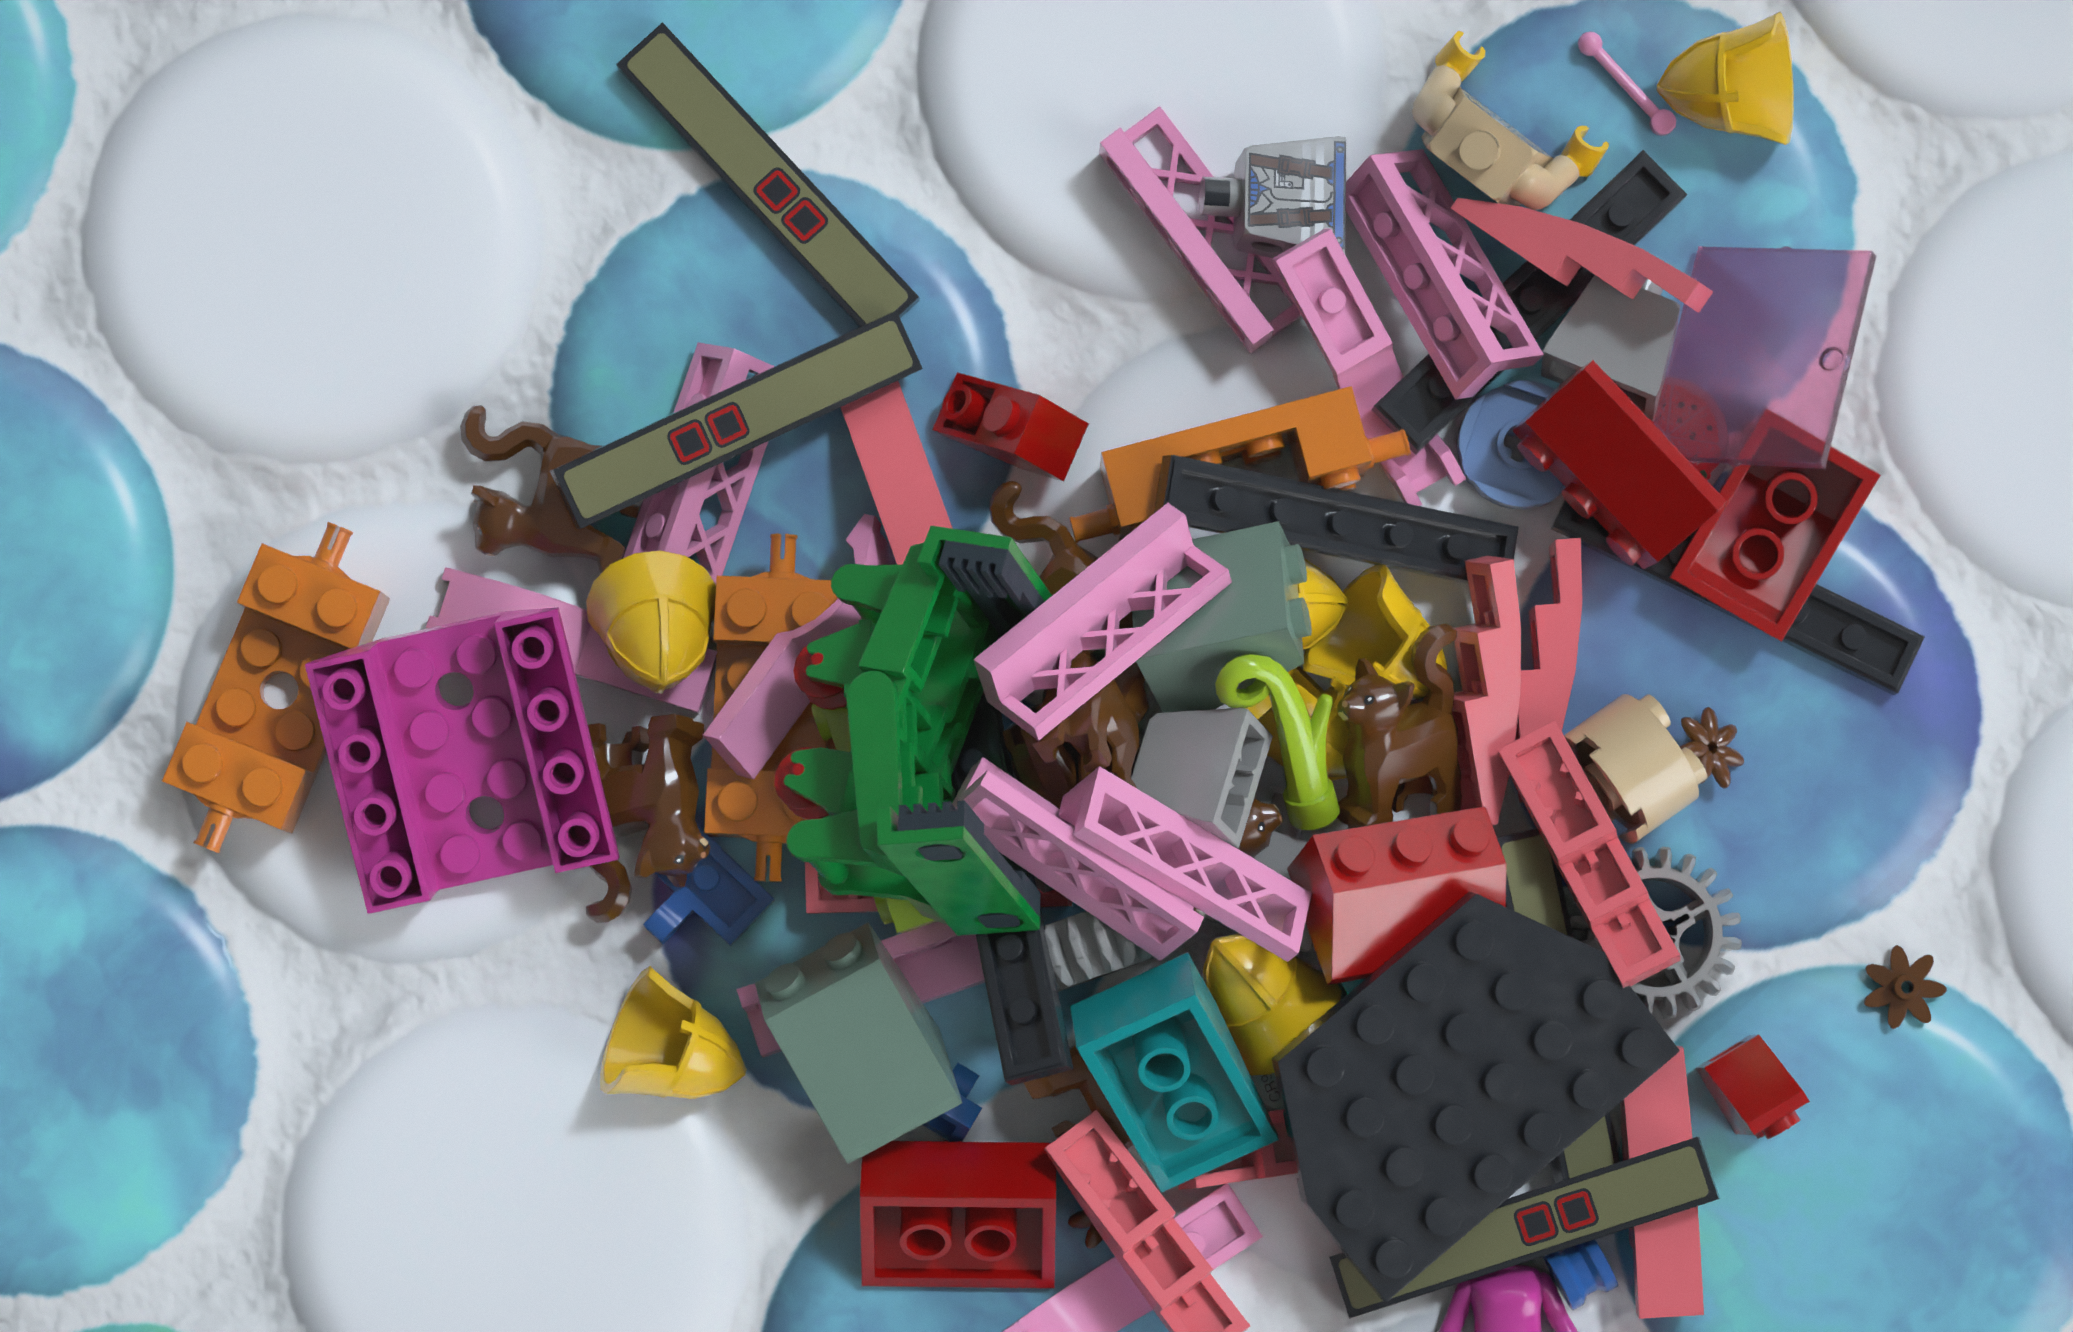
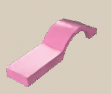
M1325 228L1272 258L1271 261L1329 365L1338 389L1352 386L1367 439L1393 433L1372 411L1373 406L1404 378L1393 351V342L1334 233L1330 228ZM1439 435L1435 436L1417 455L1410 450L1411 454L1408 456L1404 455L1379 462L1403 502L1407 504L1421 506L1422 503L1416 493L1445 476L1455 486L1466 480L1453 453Z
M864 514L846 538V542L854 550L855 564L897 565L890 544L880 533L881 523L873 515ZM837 599L835 603L813 621L795 630L777 633L704 732V738L737 775L755 779L810 703L809 698L800 690L795 682L793 669L796 658L810 642L858 624L861 616L852 605L842 603Z
M445 567L442 580L449 582V586L439 616H429L426 625L427 629L505 611L559 607L575 675L700 714L715 668L717 651L707 648L704 661L685 680L670 689L664 690L663 694L650 691V688L639 685L626 677L622 670L616 666L608 654L607 647L601 637L589 624L586 609L524 588Z
M1228 1183L1221 1185L1174 1217L1213 1270L1263 1237ZM1114 1256L1038 1305L1001 1332H1117L1153 1309Z

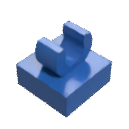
M957 1062L952 1071L962 1104L922 1124L949 1142H963L982 1110V1107L967 1099L980 1075Z

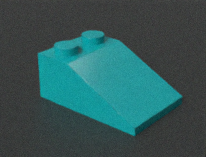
M1188 952L1070 1006L1077 1050L1161 1192L1279 1140L1278 1133L1217 1003Z

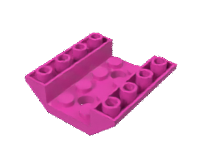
M559 607L505 611L382 638L305 664L368 914L430 901L438 890L551 865L554 866L555 873L615 861L620 858ZM451 672L465 675L473 686L474 693L471 702L463 706H455L444 700L439 690L442 676ZM481 796H488L497 800L504 811L503 823L493 829H485L478 826L470 815L472 800Z

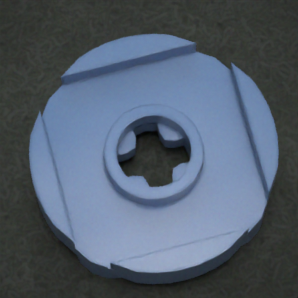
M1517 380L1493 388L1477 399L1467 411L1461 423L1457 439V452L1461 463L1460 468L1466 481L1486 500L1501 507L1525 510L1536 506L1548 505L1566 488L1549 469L1541 472L1525 458L1522 462L1511 459L1512 450L1504 446L1505 435L1515 437L1516 434L1512 430L1555 390L1554 388L1535 381Z

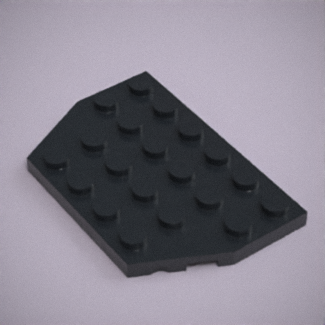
M1469 891L1272 1058L1277 1087L1282 1093L1284 1102L1283 1116L1287 1136L1291 1138L1299 1175L1297 1184L1301 1201L1377 1296L1383 1301L1388 1302L1680 1052V1050L1630 985L1622 988L1603 951Z

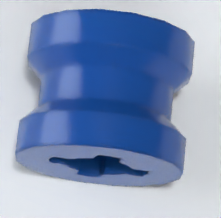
M1596 1240L1542 1256L1556 1286L1571 1310L1584 1305L1587 1295L1597 1290L1609 1292L1618 1287L1615 1275Z

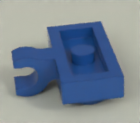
M698 826L701 835L709 843L710 851L708 856L700 860L694 870L687 874L685 887H674L666 875L654 873L674 893L643 925L664 945L680 929L689 916L695 912L731 947L772 905L775 898L757 881H754V878Z

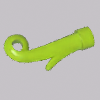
M1254 654L1237 656L1228 661L1220 670L1215 682L1216 694L1223 704L1230 708H1247L1258 704L1268 695L1270 697L1287 786L1283 792V799L1291 825L1301 830H1315L1329 825L1338 817L1340 812L1334 785L1328 778L1326 766V732L1333 704L1332 697L1324 693L1320 695L1310 719L1305 703L1292 677L1281 664L1270 657ZM1256 678L1249 687L1237 689L1242 681Z

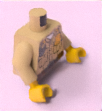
M1457 31L1435 56L1437 67L1434 68L1413 103V119L1425 130L1421 136L1425 147L1497 203L1514 206L1522 204L1532 210L1547 207L1570 187L1579 176L1588 177L1593 174L1607 151L1609 143L1605 141L1600 147L1589 145L1583 140L1589 128L1582 125L1575 129L1561 155L1553 158L1460 87L1461 82L1481 62L1486 52L1481 46L1474 55L1468 53L1463 49L1459 41L1464 33Z

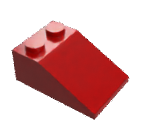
M1766 409L1718 491L1727 503L1695 531L1670 578L1782 642L1881 475L1827 442Z

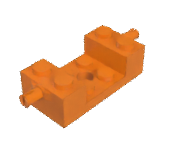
M1352 386L1103 451L1101 452L1099 469L1109 504L1106 505L1105 509L1076 517H1069L1076 543H1079V541L1113 533L1121 541L1152 516L1155 509L1162 457L1166 455H1176L1222 465L1224 461L1243 457L1245 466H1250L1281 457V449H1284L1285 445L1289 444L1299 481L1324 486V489L1335 488L1350 492L1357 488L1356 483L1361 481L1360 477H1364L1367 469L1374 467L1375 463L1410 455L1407 435L1404 429H1400L1397 432L1367 439Z
M327 522V528L314 557L293 556L261 543L237 600V603L245 607L197 723L194 725L186 722L162 779V782L192 793L201 803L209 807L197 838L193 842L194 844L220 853V848L233 817L237 819H256L293 834L327 752L305 664L373 642L390 601V598L381 591L352 580L338 567L350 537L354 532ZM276 674H290L298 685L296 700L284 709L270 707L264 697V688L267 681Z
M778 533L770 534L769 572H763L752 577L718 575L716 577L714 641L717 644L713 720L777 633L792 631L813 621L838 599L832 591L831 580H814L795 573L797 535L785 534L784 559H781L782 535ZM811 701L755 779L737 775L712 747L711 768H707L704 833L710 837L745 838L752 842H757L754 881L766 882L767 858L770 856L769 881L782 882V844H787V835L792 826L806 820L796 816L777 795L774 780L775 772L780 762L790 752L802 747H822L836 750L833 738L825 741L822 739L813 716L811 706L813 703Z

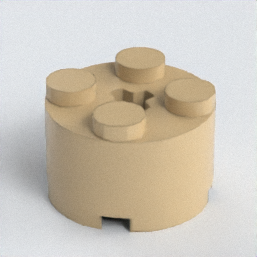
M1622 694L1564 735L1611 821L1616 818L1627 828L1618 837L1630 844L1636 843L1694 802L1699 796L1698 785L1707 779L1706 770L1699 758L1687 747L1680 749L1677 742L1666 729L1671 725L1669 716L1662 705L1650 694L1645 695L1640 700L1631 695Z

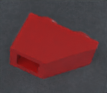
M957 372L950 390L943 400L942 408L932 430L1022 470L1064 482L1089 423L1039 394Z
M1759 1034L1747 1036L1696 1067L1697 1072L1735 1134L1755 1135L1757 1139L1764 1136L1767 1140L1773 1138L1798 1123L1801 1119L1795 1110L1810 1102L1802 1088Z

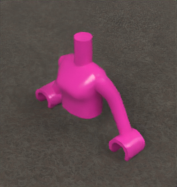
M1522 1264L1459 1283L1455 1288L1446 1315L1438 1331L1461 1332L1471 1303L1474 1316V1332H1542L1541 1304L1555 1332H1578L1565 1309L1558 1289L1550 1275L1539 1272L1535 1267Z

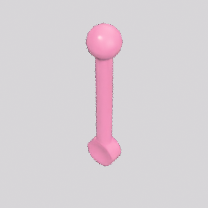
M1591 31L1583 33L1578 40L1580 52L1586 56H1593L1650 117L1649 124L1653 133L1659 136L1671 133L1676 126L1674 114L1666 109H1658L1602 48L1603 43L1600 35Z

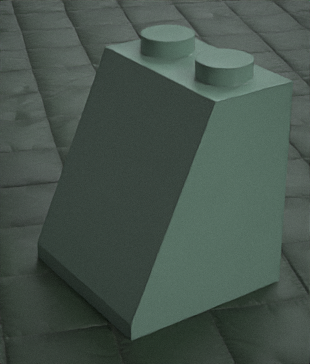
M1279 521L1192 539L1194 546L1229 570L1232 583L1136 661L1163 713L1211 710L1224 705L1216 694L1215 682L1225 664L1237 656L1245 654L1267 656L1281 664L1287 672L1304 664L1302 637L1311 636L1312 628L1306 601L1303 597L1299 598L1298 584L1307 581L1306 564L1300 545L1289 544ZM1186 566L1167 582V590L1190 588L1203 576L1189 566ZM1154 609L1132 611L1133 628L1142 627L1154 617ZM1256 678L1242 681L1237 689L1249 687Z
M869 922L849 933H842L833 937L825 946L793 963L777 967L766 978L755 983L764 1021L848 1164L962 1104L938 1025Z

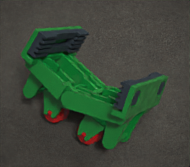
M930 526L925 541L910 546L902 565L846 564L840 567L831 579L833 593L842 603L852 605L861 616V620H859L858 624L810 642L797 656L793 672L796 684L806 694L811 703L821 709H848L851 750L846 752L822 747H802L790 752L780 762L775 772L774 780L777 795L796 816L806 819L792 826L788 832L786 839L787 848L795 858L803 862H809L817 870L820 884L832 895H861L909 900L922 916L948 925L957 936L1040 930V891L1023 871H1014L985 836L984 823L965 800L957 801V809L953 806L952 803L956 798V790L952 786L951 775L984 691L973 659L1048 600L1052 594L1012 537Z

